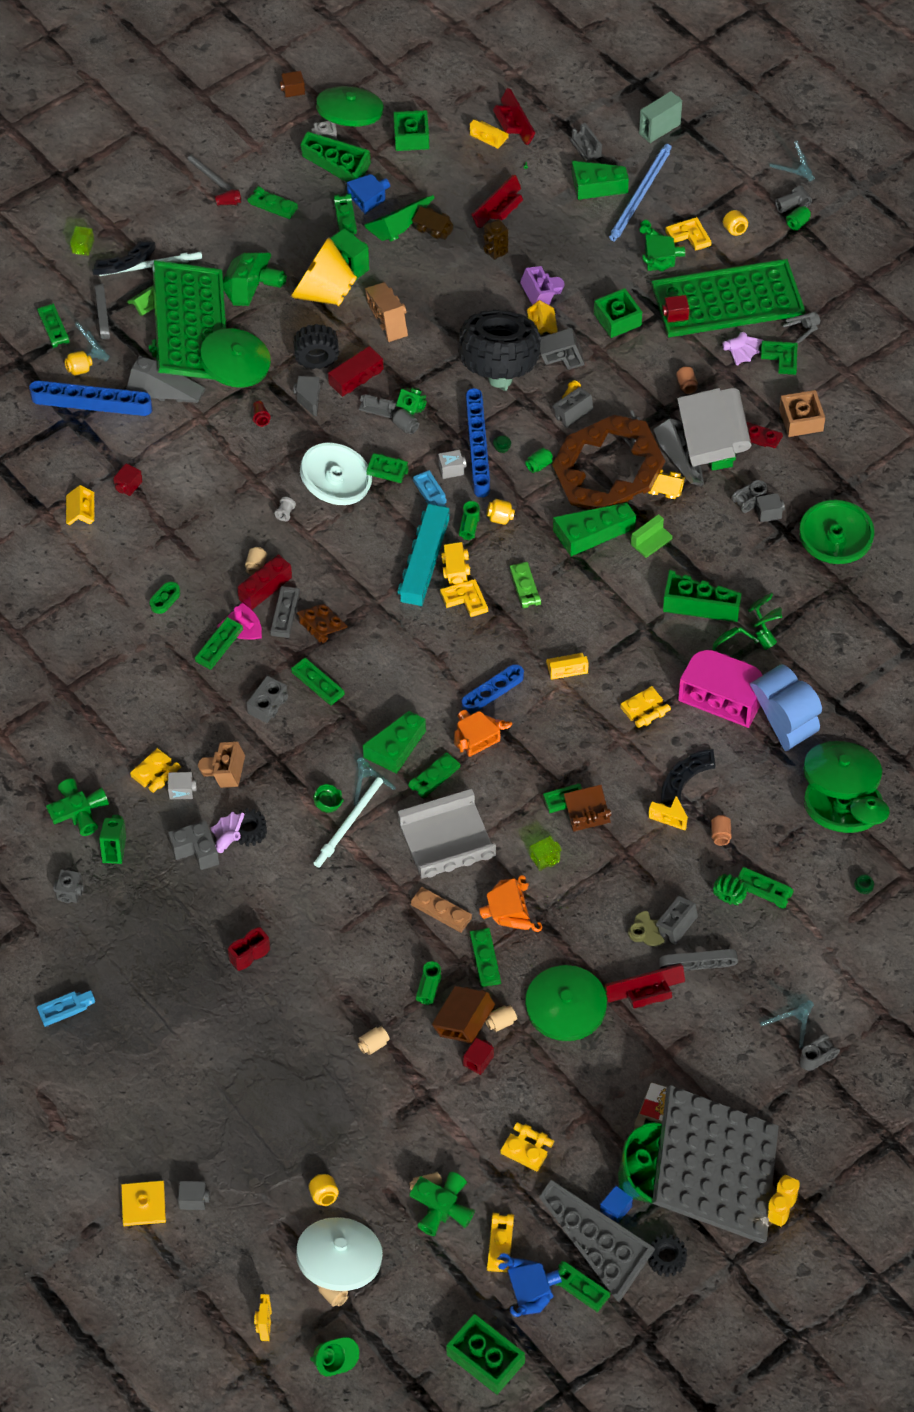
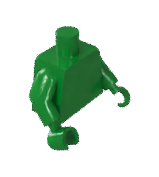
M643 220L640 223V232L643 234L647 232L645 236L646 257L643 254L642 259L647 263L648 271L659 270L663 272L675 266L676 257H685V246H675L673 237L658 233L651 228V223L648 220Z

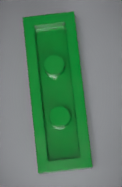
M227 617L197 654L195 662L212 670L243 631V625Z
M302 659L291 668V672L330 706L345 695L341 687L308 659Z
M490 928L470 931L481 987L501 984Z

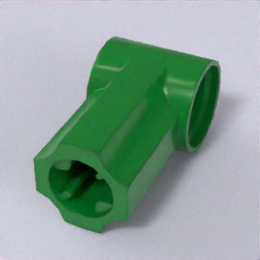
M468 501L463 506L459 536L464 540L475 538L477 525L480 520V506L475 501Z
M429 961L423 966V974L416 995V1000L421 1004L429 1005L434 1002L438 984L441 981V967L437 962ZM429 972L437 973L433 976L428 975Z

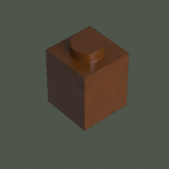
M301 71L281 74L282 81H279L280 90L284 91L285 97L305 94Z

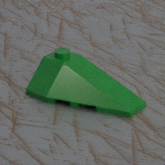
M434 195L419 199L364 226L381 241L387 239L390 242L399 238V234L405 232L413 223L412 220L419 207L426 208L434 199Z

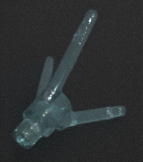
M794 141L802 162L798 170L775 164L769 165L772 168L802 175L809 182L815 178L807 165L805 155L802 154L797 141Z
M76 322V327L93 346L90 354H87V356L90 355L91 358H98L107 362L110 356L105 353V350L100 348L91 332L87 331L86 333L79 323Z
M364 758L357 760L359 774L354 806L358 804L362 779L364 777H369L370 775L376 778L379 777L392 790L396 789L389 781L376 773Z
M808 1000L798 1008L763 1021L760 1024L764 1026L794 1015L802 1021L799 1048L802 1049L808 1014L811 1012L814 1004Z

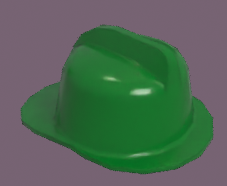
M342 1337L317 1345L310 1360L314 1362L321 1375L326 1377L351 1370L357 1364L360 1351L358 1344L353 1339Z

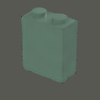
M670 91L641 109L639 134L649 143H652L681 124L682 111L681 98Z

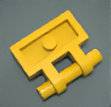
M652 686L620 704V708L631 721L638 718L635 721V725L638 728L651 724L652 720L665 716V713L671 710L668 704L660 706L663 704V699Z
M157 748L131 771L130 775L143 787L151 783L148 788L154 793L157 789L165 786L168 774L177 772L181 766L177 762L169 766L172 763L171 758Z
M517 1122L514 1130L520 1132L517 1137L510 1133L501 1148V1154L538 1172L548 1153L542 1147L546 1145L551 1148L554 1140L543 1132L539 1133L531 1129V1126L527 1124L522 1125ZM527 1136L536 1140V1144L533 1145L525 1141Z

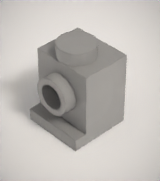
M333 122L314 123V128H311V133L337 140L336 126Z

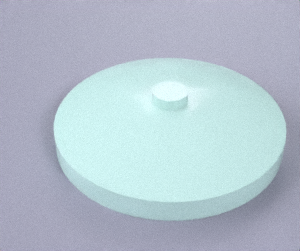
M322 443L315 445L305 453L300 464V475L308 490L319 499L331 504L350 505L362 500L368 493L372 483V476L366 473L368 464L364 458L356 451L341 444Z
M326 1218L311 1224L304 1230L298 1240L296 1258L302 1273L316 1285L335 1291H348L360 1288L374 1279L381 1267L382 1247L373 1231L362 1223L347 1218Z

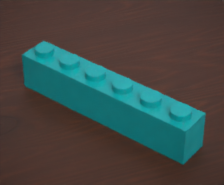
M428 504L426 511L423 510L421 516L422 524L418 525L416 533L418 537L417 540H413L412 544L413 553L409 554L407 560L408 568H405L403 571L404 581L398 587L401 602L423 606L450 520V508Z

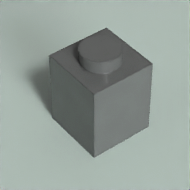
M778 493L756 497L755 509L760 522L782 519V511L785 510L784 501L780 500Z
M180 1181L179 1208L184 1210H205L206 1203L210 1202V1190L206 1189V1183Z

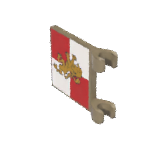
M650 1082L640 1112L636 1118L634 1130L644 1125L646 1120L662 1124L666 1086Z

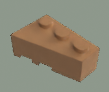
M385 282L365 288L367 303L375 318H380L382 322L380 327L382 330H386L388 342L408 336L404 315L406 314V308L403 303H400L398 296L394 295L392 288H389Z

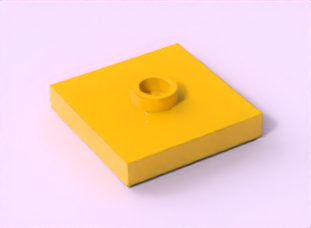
M164 1181L121 1184L123 1226L166 1223Z

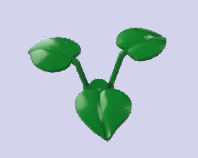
M771 592L758 599L747 609L748 612L755 609L759 617V621L754 626L757 627L761 624L763 627L756 632L757 637H754L741 627H734L717 638L712 650L715 651L718 645L738 632L744 633L754 640L755 643L760 642L764 650L775 645L777 640L770 630L767 629L765 622L782 618V608H775L763 618L759 611L761 605L771 600L773 593Z

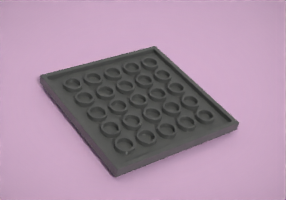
M670 1085L666 1088L652 1204L759 1243L766 1242L769 1224L767 1212L772 1195L779 1126Z

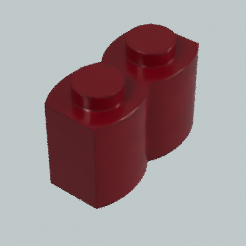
M261 927L255 928L248 932L245 938L236 940L229 946V961L237 971L246 969L254 960L264 957L270 951L268 935Z

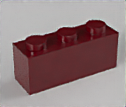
M369 346L328 373L329 385L343 397L361 384H365L373 376L380 374L384 370L383 358Z
M280 555L275 556L237 587L239 600L253 610L292 578L291 564Z

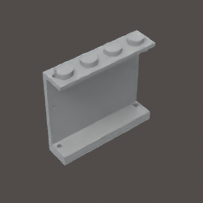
M472 789L398 811L399 825L421 879L434 877L436 874L445 871L450 872L461 866H470L474 862L489 860L496 856L495 843L492 844L476 808L475 795Z

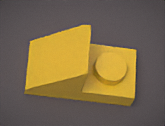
M677 796L671 808L662 803H651L649 807L650 819L686 830L688 817Z

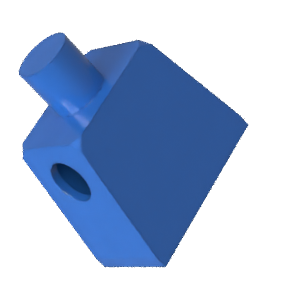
M371 174L347 182V194L351 193L352 200L364 214L384 202L385 190L390 188V183L386 178L378 181Z

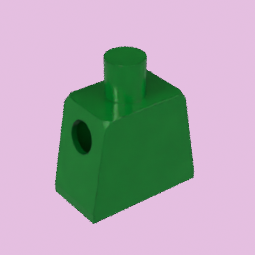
M113 815L111 818L104 819L99 838L102 863L122 864L126 842L125 821L122 816ZM112 841H115L114 847L110 845Z

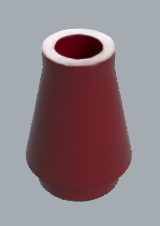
M233 188L215 196L217 206L238 205V203L242 202L239 189L235 190Z
M256 401L253 404V421L258 426L264 427L269 424L271 416L263 402Z

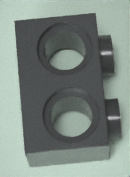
M266 676L247 702L248 714L268 723L271 718L276 716L280 705L287 701V685Z

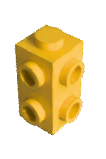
M661 469L651 491L647 493L653 495L663 493L667 498L676 499V497L682 494L685 477H682L681 473L670 471V474L664 473L663 469Z
M462 542L444 545L445 552L441 553L443 564H446V567H443L444 578H448L449 585L467 582V575H470V566L466 564V560H469L468 550L464 549Z

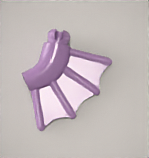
M740 332L737 338L723 341L722 347L725 351H731L735 364L739 365L742 362H750L753 355L759 354V347L764 340L748 337L746 333Z
M231 812L229 816L221 817L219 822L214 827H211V831L217 839L215 847L218 853H223L224 849H227L233 841L240 839L238 831L244 818V813L236 815L234 812Z

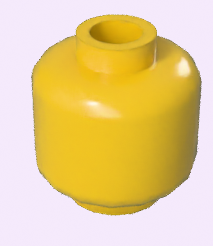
M732 210L725 215L723 226L731 235L738 236L746 231L748 220L740 211Z
M84 351L70 353L67 355V359H65L66 370L73 376L88 373L90 366H92L91 356H87Z
M495 499L493 502H489L486 516L489 517L491 522L505 525L509 520H513L515 510L512 509L509 501Z
M329 1174L316 1175L308 1186L313 1201L318 1205H331L339 1194L338 1187L333 1177Z

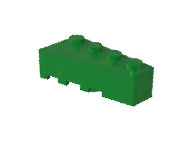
M308 131L301 142L302 157L345 182L364 177L371 164L370 151Z
M669 570L663 612L738 622L742 593L721 586L716 588L711 586L709 582L703 580L698 582L692 580L691 576L685 574L680 576L675 571Z

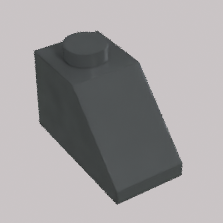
M298 376L297 383H294V394H297V401L313 416H317L320 377Z

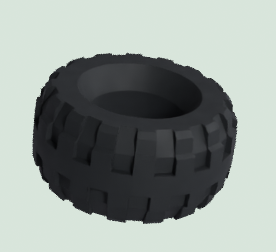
M485 310L471 315L461 326L458 339V353L462 364L472 373H476L484 378L489 377L497 380L499 378H506L505 380L513 379L514 377H521L525 373H529L536 365L537 360H539L541 336L535 323L520 313L517 314L508 310Z

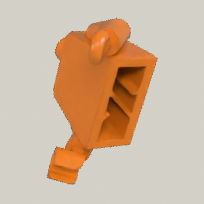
M462 710L457 716L460 721L457 723V730L454 732V745L460 749V753L465 749L470 757L499 742L500 730L510 728L512 722L498 720L484 715L482 712L470 715L467 710Z
M523 875L518 880L515 878L500 880L492 891L487 893L489 905L479 908L483 919L492 916L498 925L524 930L531 928L535 932L542 930L540 922H537L539 925V929H537L534 923L528 920L530 918L522 891L528 889L529 883H525L526 877Z

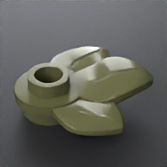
M648 911L636 915L634 924L628 930L631 940L644 942L648 946H658L665 941L659 933V928L656 926L659 920L650 919Z

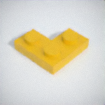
M697 217L667 226L665 229L666 234L674 238V243L689 239L695 251L711 246V240Z
M476 579L440 589V594L446 608L464 603L470 617L488 612V606Z

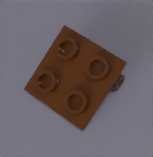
M324 603L297 612L299 615L298 619L300 620L299 623L311 635H314L317 641L322 643L328 640L327 634L348 628Z
M602 785L564 794L573 832L611 823V811L607 809Z

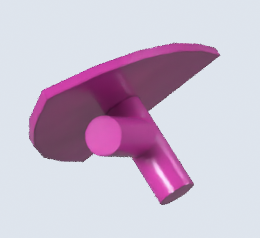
M241 603L239 606H236L234 611L227 616L243 625V631L237 638L248 640L262 638L260 620L245 604ZM224 619L220 624L217 625V628H219V627L221 626V624L225 621V619Z

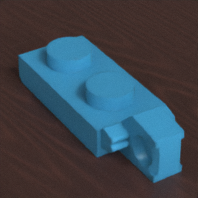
M430 470L413 477V482L428 504L447 507L445 504L447 503L445 493Z
M74 991L37 1006V1010L44 1027L83 1012L87 1009V1006L95 1003V998L91 991L83 994L80 992L75 993Z

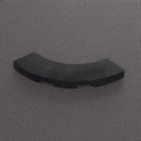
M139 241L128 252V255L122 258L115 257L96 260L92 270L93 275L117 273L140 264L153 253L156 248L155 242Z
M714 749L693 753L690 757L674 765L663 783L661 792L662 804L672 805L676 796L681 803V793L685 784L696 774L705 770L715 769Z

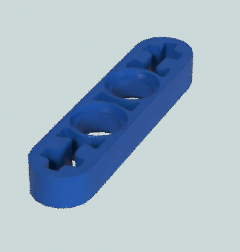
M511 665L465 695L462 699V709L467 710L469 714L475 713L521 683L524 679L523 668L520 665ZM498 681H503L506 685L503 687H497L495 683ZM483 691H488L491 693V695L488 697H483L480 695V693Z

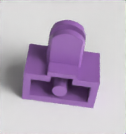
M542 266L526 268L520 281L532 305L539 300L550 305L553 295L561 294L564 288V281L560 277L550 278L548 274H545Z

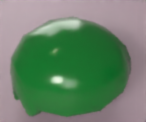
M330 784L320 785L313 794L315 806L320 811L326 813L335 812L344 801L342 799V791Z

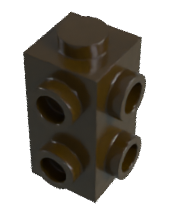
M420 206L412 220L417 231L421 233L427 232L436 239L442 238L446 240L448 235L452 233L454 226L448 215L444 213L438 214L429 207L423 208Z
M498 218L484 226L483 249L493 260L508 253V228Z

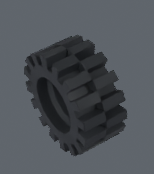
M245 808V812L240 810L239 814L244 813V818L238 831L240 839L236 842L239 841V844L242 846L244 843L246 846H249V843L255 846L256 841L261 843V838L265 839V834H267L264 815H261L260 811L256 813L253 808L251 812H249L248 808ZM247 823L256 825V829L250 832L243 831L241 827Z
M663 1234L661 1239L658 1236L655 1238V1242H651L650 1245L655 1250L648 1259L649 1266H652L654 1272L658 1271V1275L662 1276V1273H666L665 1277H669V1273H672V1276H675L677 1271L680 1273L682 1267H685L687 1249L686 1247L684 1248L685 1244L683 1241L679 1242L680 1238L676 1237L673 1239L671 1234H669V1238H666V1234ZM664 1249H670L675 1253L676 1257L671 1262H665L660 1259L659 1253Z

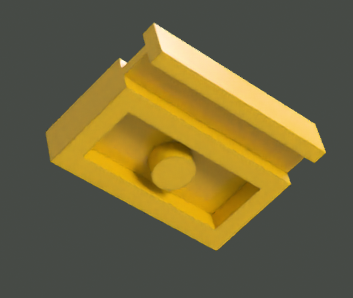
M261 1294L259 1311H255L256 1333H260L261 1341H269L271 1329L270 1315H272L270 1295Z

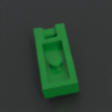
M256 187L254 194L248 198V202L251 205L290 219L298 209V203L266 192L261 187Z
M351 193L346 194V196L334 195L339 232L345 228L347 231L357 234Z
M51 304L38 308V315L52 348L58 347L62 343L64 345L70 343L55 305Z
M446 752L417 778H413L409 782L408 787L413 791L416 790L421 798H425L460 768V763Z
M745 867L742 868L738 879L743 880V883L748 886L747 892L775 903L779 908L784 909L787 906V899L794 892L791 887ZM776 891L780 892L781 896L775 894Z
M561 1261L558 1265L562 1282L555 1285L560 1286L598 1313L609 1299L610 1292L565 1261ZM565 1274L569 1275L567 1280L563 1278Z

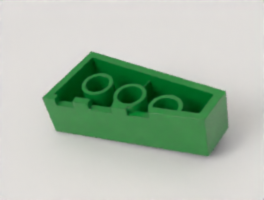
M628 503L553 517V531L570 556H574L634 530L636 525V515Z

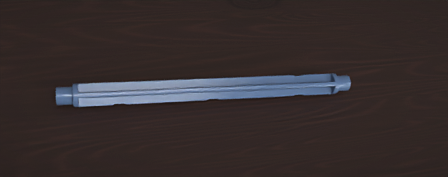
M665 144L661 148L625 210L611 230L610 240L616 241L620 237L669 156L672 148L671 145Z

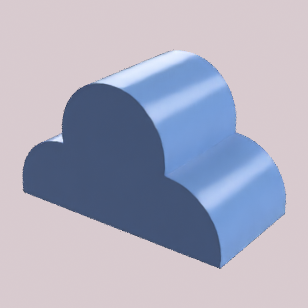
M779 665L750 683L784 751L790 750L820 730V722L817 717L822 712L820 699L813 688L806 682L799 681L790 668L785 665Z

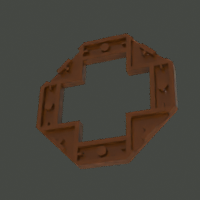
M612 415L568 435L552 465L570 504L592 510L612 506L617 503L622 504L634 499L633 496L641 492L645 494L651 491L665 464V459L646 421ZM608 433L637 439L631 451L633 455L646 458L633 483L616 479L609 494L581 487L586 475L583 471L572 468L585 444L601 447Z

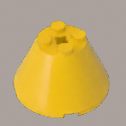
M327 238L291 295L294 299L339 306L344 299L342 295L346 296L351 288L349 284L353 285L357 276L354 275L331 238Z

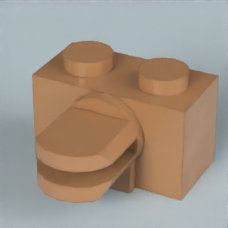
M222 742L219 744L218 752H215L214 757L202 758L198 763V768L203 777L214 776L220 788L239 787L245 754L238 742Z

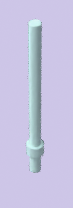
M186 252L180 253L179 256L156 259V261L182 262L184 264L189 263L191 260L202 259L201 252L191 254ZM154 260L141 262L130 269L117 273L153 267Z
M377 777L329 843L322 847L320 855L314 861L316 867L320 868L326 858L333 854L335 846L383 783L381 778Z

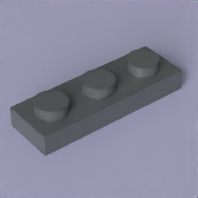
M281 586L272 623L271 636L290 638L300 588Z

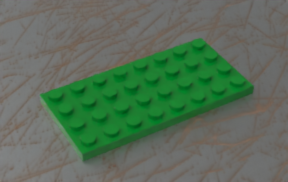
M788 259L652 281L653 292L668 338L805 315V308ZM686 295L689 305V320L667 322L666 316H663L662 305H665V298Z
M154 260L153 284L158 373L213 379L203 369L199 356L204 339L214 331L226 329L222 270Z

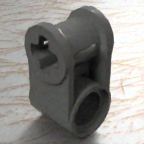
M761 480L753 481L746 487L737 490L731 499L741 507L743 513H747L756 506V497L767 494V485Z
M824 1034L803 1048L800 1065L804 1070L812 1071L834 1059L839 1054L840 1049L830 1042L827 1034Z

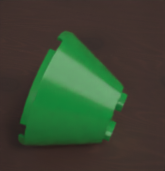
M660 1123L644 1124L628 1136L623 1147L618 1171L619 1188L633 1199L651 1204L662 1128Z

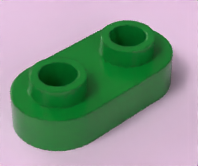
M175 582L165 583L150 599L151 610L156 614L165 613L180 597L179 585Z

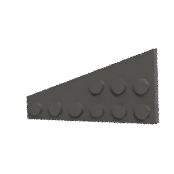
M550 1180L539 1198L614 1298L620 1302L655 1248Z

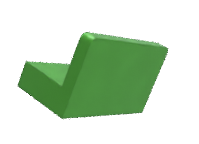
M154 285L127 301L129 304L135 305L140 316L155 308Z
M659 514L633 532L631 536V545L645 558L672 540V535L663 528L664 518Z

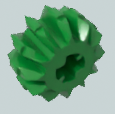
M722 874L714 883L713 894L730 905H739L746 898L748 886L743 883V880H739L731 874Z

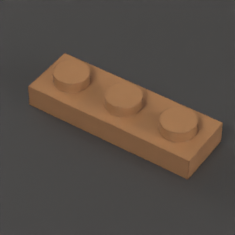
M423 887L419 889L411 900L413 907L462 933L472 919V914Z

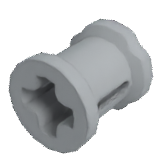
M282 497L279 508L274 512L275 517L281 521H289L291 510L296 506L295 501L289 497Z

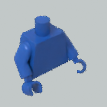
M502 1253L497 1259L503 1260L505 1263H500L498 1268L504 1270L509 1266L510 1269L507 1270L519 1305L518 1313L513 1310V1306L510 1307L511 1314L519 1317L521 1315L540 1313L550 1302V1299L554 1297L551 1286L562 1282L559 1271L555 1270L546 1273L542 1263L520 1258H510L508 1254Z

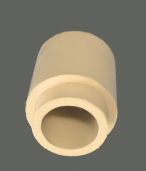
M254 547L249 550L245 563L248 574L253 575L265 565L267 553L263 548Z
M504 1005L491 1011L485 1022L489 1030L493 1029L494 1032H497L512 1025L513 1021L517 1020V1016L511 1005L507 1007Z
M382 1026L379 1028L375 1027L359 1037L358 1046L364 1054L371 1055L385 1046L386 1042L390 1039Z
M317 1285L321 1295L332 1306H341L348 1299V1291H335Z

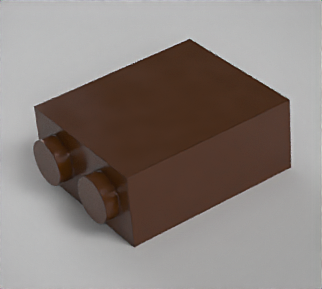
M455 986L433 1021L432 1026L440 1037L473 1043L494 1008L495 1003L491 999L490 994L485 990L479 991L469 987Z

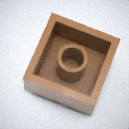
M816 390L781 396L779 410L788 437L822 432L824 430L825 415Z

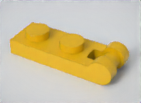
M493 1213L487 1271L508 1273L507 1269H509V1266L504 1270L498 1268L500 1263L505 1262L497 1258L502 1253L510 1256L514 1214L503 1216L499 1215V1213ZM498 1224H507L506 1229H499Z

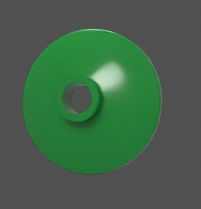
M874 796L858 797L850 805L852 816L865 824H880L889 817L890 810L888 805L883 800Z

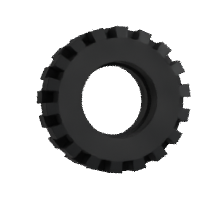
M318 324L307 325V327H302L294 335V355L296 362L300 366L303 365L304 368L322 369L323 367H329V365L334 364V361H337L339 356L338 337L335 330H332L331 327Z

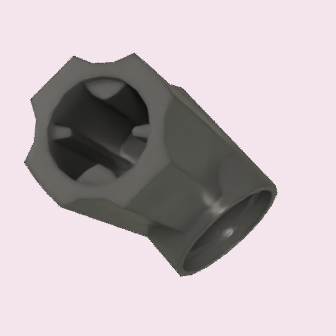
M797 186L790 194L775 199V205L779 213H784L796 207H808L812 202V198L802 186Z

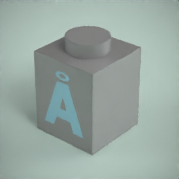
M460 450L438 454L439 468L443 479L464 475V467H467L465 456H461Z
M192 772L169 773V798L193 799V791H197V780H193Z

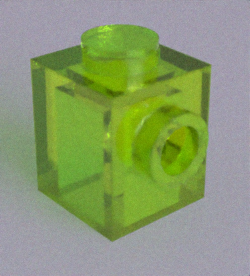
M75 227L70 241L72 253L89 256L94 243L93 229Z
M551 836L530 846V858L539 871L556 865L560 861V852L562 850L557 841L554 842Z

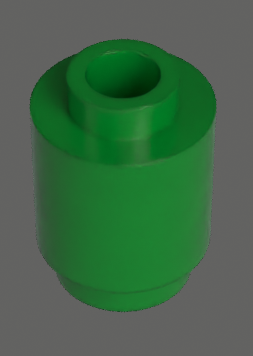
M805 206L796 208L786 218L788 227L793 230L800 229L809 221L811 212Z
M272 268L261 270L260 282L264 285L281 288L286 284L287 276L284 271Z
M541 448L527 458V461H525L526 467L531 473L539 472L552 463L553 455L548 449Z

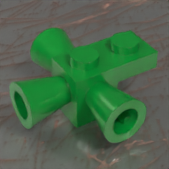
M75 779L62 781L58 785V790L65 798L46 805L53 824L55 825L71 818L74 825L78 824L80 835L88 836L93 834L98 829V825L92 819L90 809L109 805L103 788L101 787L85 797L83 791L78 792Z
M449 1172L444 1188L420 1176L410 1192V1197L428 1206L427 1215L417 1224L421 1231L430 1236H436L440 1222L446 1223L449 1216L465 1229L469 1225L475 1210L456 1204V1195L467 1184V1181L461 1175Z

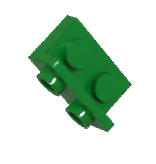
M373 453L366 473L370 476L402 483L404 475L408 474L409 471L408 462L403 459H395L383 454Z

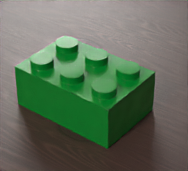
M476 1314L467 1321L446 1345L447 1356L496 1395L500 1393L525 1364V1353Z

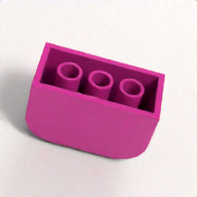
M712 650L700 651L691 658L680 679L678 701L749 728L760 708V703L750 683L763 675L756 667L745 661L731 658L727 654H721Z

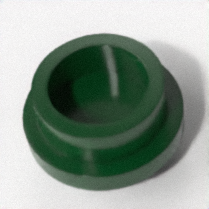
M498 436L494 439L493 446L496 451L505 453L511 447V440L507 436Z
M861 875L856 878L854 887L857 892L868 894L874 889V881L868 875Z

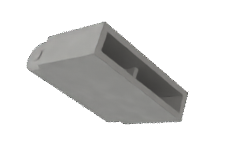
M720 388L677 398L692 467L735 457V453L750 449L751 441L738 389L730 388L721 391Z

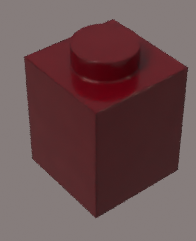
M686 295L665 298V305H662L663 316H666L667 322L689 320V305Z
M127 463L113 478L115 489L119 493H124L128 496H131L143 482L141 470Z
M476 1038L463 1056V1066L482 1075L494 1057V1047L488 1041Z

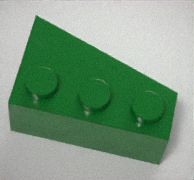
M572 161V179L578 200L628 193L629 178L625 166Z
M408 711L363 745V758L397 774L425 734L426 719Z

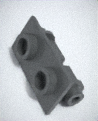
M362 394L360 398L362 402L359 407L360 411L393 419V415L398 408L396 406L397 403H394L393 400L390 401L382 398L379 400L377 397L368 394Z

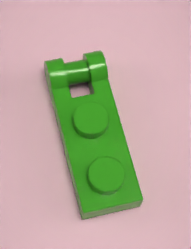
M528 562L510 565V572L522 609L528 608L529 605H541L540 595L537 592Z

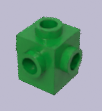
M417 388L401 389L396 406L405 409L411 415L420 413L426 406L427 401L425 399L427 395L422 394V390Z

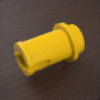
M575 380L569 382L562 399L577 388H581V384Z

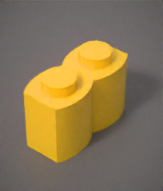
M784 1175L779 1180L776 1193L770 1199L767 1216L769 1222L778 1226H783L786 1223L790 1208L797 1200L799 1180Z

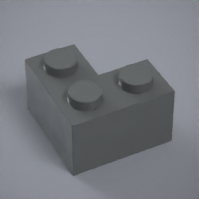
M572 328L541 337L540 352L546 365L561 360L564 361L568 370L585 365L582 348Z
M206 821L168 832L170 845L176 860L195 854L200 870L219 865L218 852Z

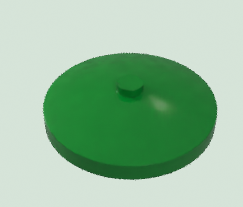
M338 86L326 89L318 95L316 109L323 118L330 122L343 126L358 127L377 122L383 114V102L377 95L368 90L351 86Z
M227 328L214 331L204 339L200 349L199 357L203 369L214 380L227 386L242 388L256 385L266 377L270 368L271 357L265 344L259 338L244 330Z
M828 500L812 506L804 514L799 534L802 545L813 557L826 563L846 564L862 558L870 550L874 539V525L869 515L859 506L842 500Z
M829 741L813 747L807 753L803 767L805 778L814 789L824 795L837 799L852 800L861 796H868L878 788L882 777V766L878 758L868 749L846 741Z
M810 784L808 785L804 796V806L808 815L819 825L843 833L860 832L874 826L862 823L852 816L850 805L854 799L845 800L829 797L814 789ZM877 789L868 795L883 800Z
M561 965L541 972L531 982L526 993V1012L530 1022L540 1033L551 1039L574 1041L587 1037L601 1025L606 1015L607 996L602 983L592 973L577 966Z

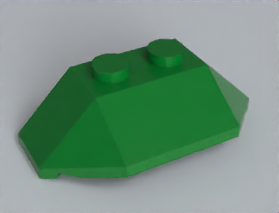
M243 253L231 261L223 279V289L233 306H249L259 285L261 270L266 269L272 256L271 253Z

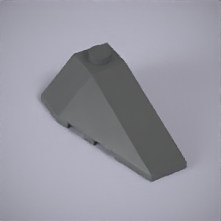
M139 356L131 369L126 390L146 392L151 398L159 399V401L175 399L177 402L198 403L206 389L185 376L158 373L157 361Z
M668 419L654 428L656 441L687 480L694 485H704L701 466L692 467L682 421Z

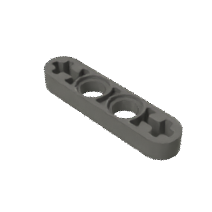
M95 284L101 340L110 339L104 284Z
M733 949L671 954L659 958L660 969L682 964L684 971L731 967L738 963L737 952Z

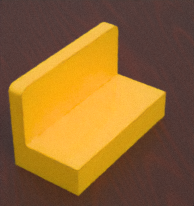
M473 119L470 123V136L497 149L509 137L508 133L483 121L478 122Z
M539 300L527 309L528 318L535 323L540 335L545 332L550 334L558 332L553 307Z
M79 485L66 495V524L71 525L77 519L88 524L94 522L93 491Z
M583 653L546 660L551 680L588 673L587 656L584 657Z

